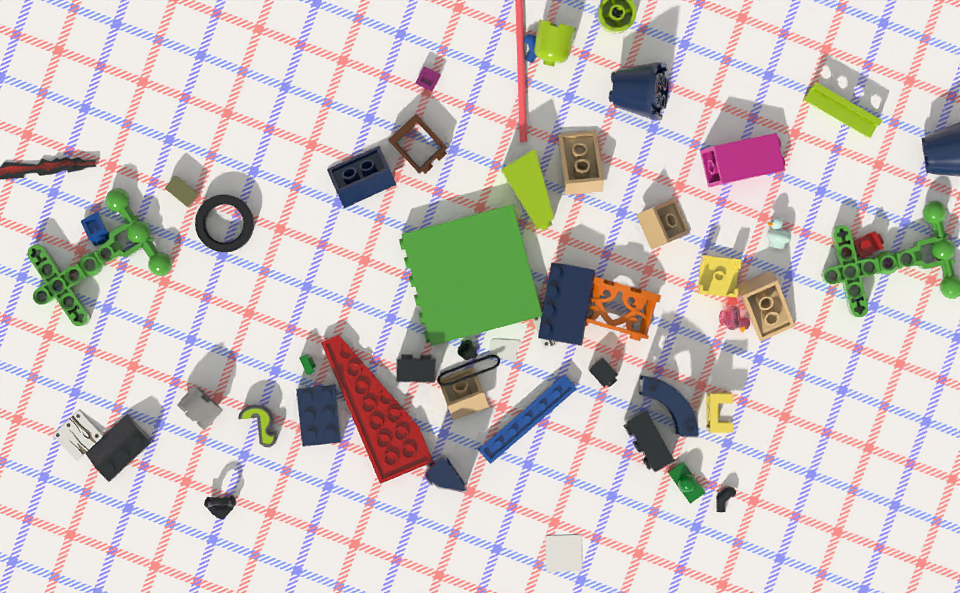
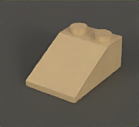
M586 131L558 134L565 195L603 192L604 176L597 132Z
M771 270L736 286L760 342L795 327L780 284Z

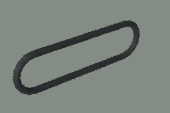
M492 354L444 371L438 376L437 382L441 386H449L493 370L499 366L500 358ZM491 357H495L498 360L497 364L493 367L446 384L440 382V378L444 374Z

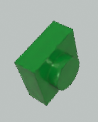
M306 354L299 358L307 375L315 372L314 367H316L312 356L308 357Z

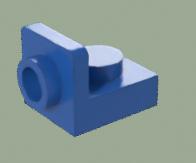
M98 212L81 220L87 237L94 246L104 244L110 239V233L107 231Z

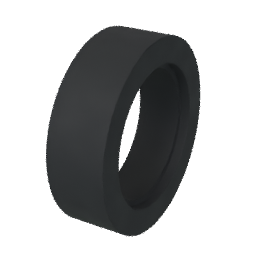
M226 194L216 195L207 199L198 209L195 218V229L201 242L208 248L218 252H233L243 247L251 238L254 230V218L248 205L241 199ZM219 205L235 207L243 218V229L240 235L235 240L226 243L214 240L206 228L208 214Z

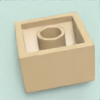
M675 198L637 214L651 250L690 233Z
M474 366L441 378L440 382L446 384L474 374L476 371ZM477 375L449 386L440 385L453 421L489 407Z

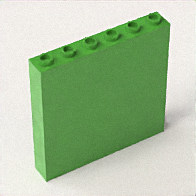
M513 205L401 234L402 239H399L401 250H406L407 257L404 258L407 269H411L412 276H409L411 287H416L417 294L414 295L416 306H421L422 313H419L421 324H425L427 331L424 332L426 343L430 342L431 346L542 316Z

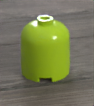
M539 20L534 46L536 57L543 60L544 65L553 67L555 63L565 62L570 55L576 28L560 23L556 27V24L551 23V21Z

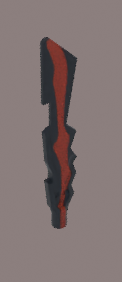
M67 157L62 159L55 158L52 161L42 159L38 165L4 162L0 167V180L25 178L24 174L38 173L39 176L57 174L62 171H67V173L81 171L85 168L97 167L96 159L82 160L79 157L74 159Z

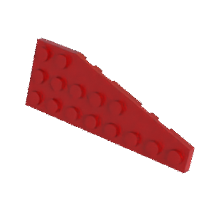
M338 335L321 342L379 483L382 484L432 463L433 459L419 426L341 336Z

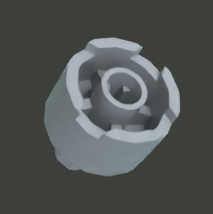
M198 386L191 388L177 404L183 412H186L185 415L190 420H195L203 430L208 428L223 410Z

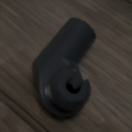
M724 487L716 495V512H726V501L736 495L735 488Z

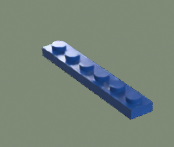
M564 374L484 443L478 451L491 464L577 388Z

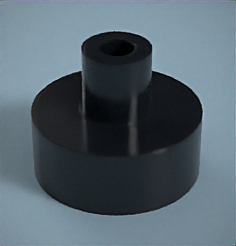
M465 340L458 347L457 353L464 360L475 359L477 357V345L471 340Z

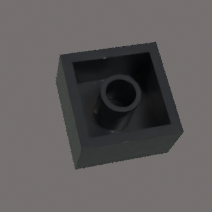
M401 354V358H397L396 382L435 383L436 358H432V355L420 354V358H413V354Z

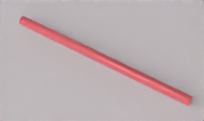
M515 0L520 142H527L523 0Z

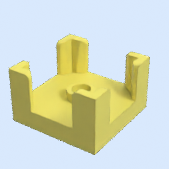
M701 255L697 294L737 298L738 288L736 286L738 271L741 268V259Z
M706 392V431L710 433H734L733 423L718 421V418H720V407H718V404H732L733 394H730V392Z

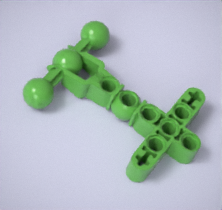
M121 188L110 190L106 195L105 203L111 211L119 212L125 223L109 234L110 239L100 246L98 250L85 253L79 262L75 263L76 266H71L62 272L48 250L42 245H33L27 251L29 260L45 282V284L34 291L33 300L39 305H46L56 299L75 326L87 325L90 321V313L73 287L81 283L84 278L98 275L103 266L107 265L106 262L114 261L121 256L130 257L143 248L149 257L148 268L153 275L165 276L172 269L170 256L157 250L153 244L155 238L150 237V226L145 221L139 220L140 215L135 216L128 206L130 203L129 195ZM127 230L128 239L132 243L137 244L127 251H124L122 244L117 241V236ZM106 248L111 250V257L109 259H105L102 255L103 250ZM35 249L41 250L40 257L34 256L36 254ZM89 259L95 261V267L92 270L87 267ZM47 264H50L53 268L50 275H47L44 271V267ZM74 269L79 272L77 280L71 278V272ZM57 280L63 282V289L61 291L55 288ZM41 291L47 293V299L44 302L39 299ZM68 296L74 299V304L71 307L65 303ZM78 314H84L83 322L77 321Z
M932 200L927 202L923 208V217L928 223L932 224L934 237L915 241L913 247L899 252L883 251L876 257H872V259L857 261L851 231L847 226L840 225L832 230L831 236L838 265L825 268L822 271L821 278L826 284L842 282L848 310L852 316L863 317L868 312V304L862 282L863 277L872 276L875 273L890 275L895 273L897 269H902V267L918 266L921 269H929L941 266L944 276L940 283L942 295L948 299L960 297V278L955 276L953 263L956 262L953 259L955 245L948 239L950 234L945 233L943 225L947 215L945 205L940 201ZM839 229H841V231H845V235L843 236V242L848 241V244H842L839 246L838 243H842V238L837 237V233L840 232ZM933 243L931 253L938 261L924 263L922 260L923 254L920 252L921 245ZM844 247L850 250L848 258H843L841 255V250ZM904 253L910 256V261L907 264L901 260ZM886 257L892 261L889 268L883 266V260ZM866 262H871L873 265V269L869 273L864 270ZM848 266L854 268V275L848 277L845 273ZM830 270L836 274L833 281H829L826 277L827 272ZM852 285H856L859 289L855 296L849 290ZM861 297V300H857L858 305L863 307V309L860 310L859 314L858 312L854 311V308L857 307L856 301H852L851 299H858Z

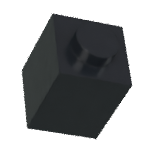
M603 357L588 369L603 387H611L617 381L615 377L618 374Z

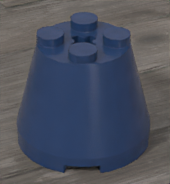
M653 62L612 71L611 83H613V87L609 92V102H613L616 108L651 120H662L663 115L661 112L667 107L669 95V80H667L665 71L667 72L668 70L667 64L665 62Z
M960 122L921 138L923 154L925 155L926 173L960 177Z

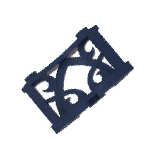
M639 375V395L656 399L669 410L674 421L675 434H679L681 437H699L696 415L687 399L666 382L653 377Z

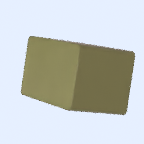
M174 176L165 187L169 193L187 207H190L200 195L178 176Z

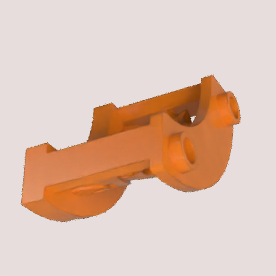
M594 276L593 298H590V302H594L595 306L589 307V309L593 310L594 314L587 316L586 326L591 323L630 334L629 338L640 341L641 338L648 339L647 333L656 302H660L661 295ZM604 290L610 291V297L600 299V295L605 296L603 294ZM618 291L623 292L622 300L625 307L631 311L620 318L612 320L605 311L602 302L613 300L617 296ZM634 297L635 302L632 303L633 305H636L634 308L631 307L627 302L628 298ZM646 304L644 313L640 312L641 309H642V308L644 307V305ZM637 314L642 316L639 330H635L631 326L633 322L639 324L638 319L634 317ZM601 315L606 323L596 321V319ZM626 322L627 329L617 327V325Z

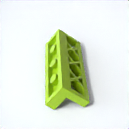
M817 82L812 84L803 100L867 138H871L876 127L880 126L883 121Z

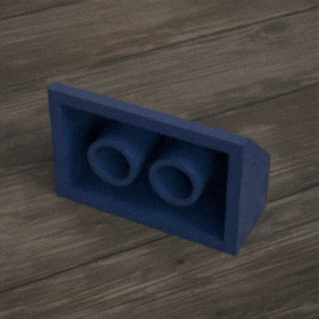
M380 146L327 169L344 208L397 185Z
M445 454L426 467L425 477L430 485L435 484L437 488L459 492L467 491V485Z

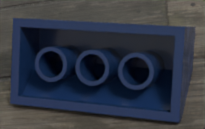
M551 262L538 338L582 346L595 270Z

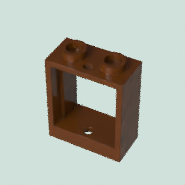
M417 114L388 139L393 147L419 174L422 172L426 174L433 167L431 163L436 159L440 161L447 154L445 150L448 147ZM417 124L440 147L420 167L398 144Z

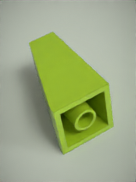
M533 149L501 169V173L535 228H541L543 231L553 225L551 221L555 218L537 153Z

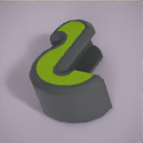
M258 404L245 407L239 413L238 419L257 418L259 444L267 448L273 446L277 442L278 433L277 431H270L274 423V415L271 409L265 405Z

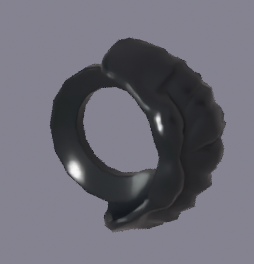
M234 495L222 498L206 497L204 506L212 515L223 520L236 506V499Z

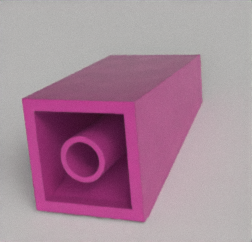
M777 133L700 150L708 188L784 171L785 159L781 154V141Z

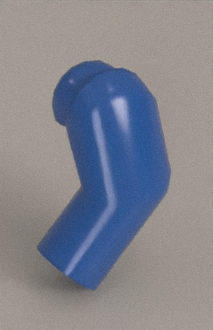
M527 34L524 41L528 44L530 50L525 60L533 64L536 59L534 53L536 35Z

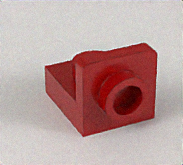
M872 231L853 240L859 258H863L883 249L882 244H884L880 233L877 234L876 231Z

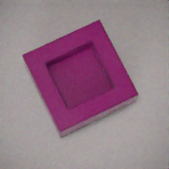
M424 66L415 84L433 92L441 74Z

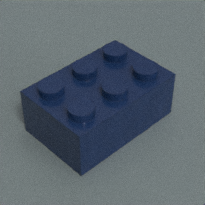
M336 384L297 388L296 394L302 447L341 443Z

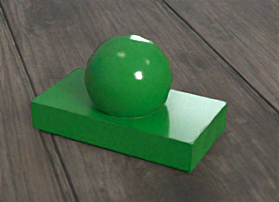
M681 462L667 472L690 504L706 493L684 462Z

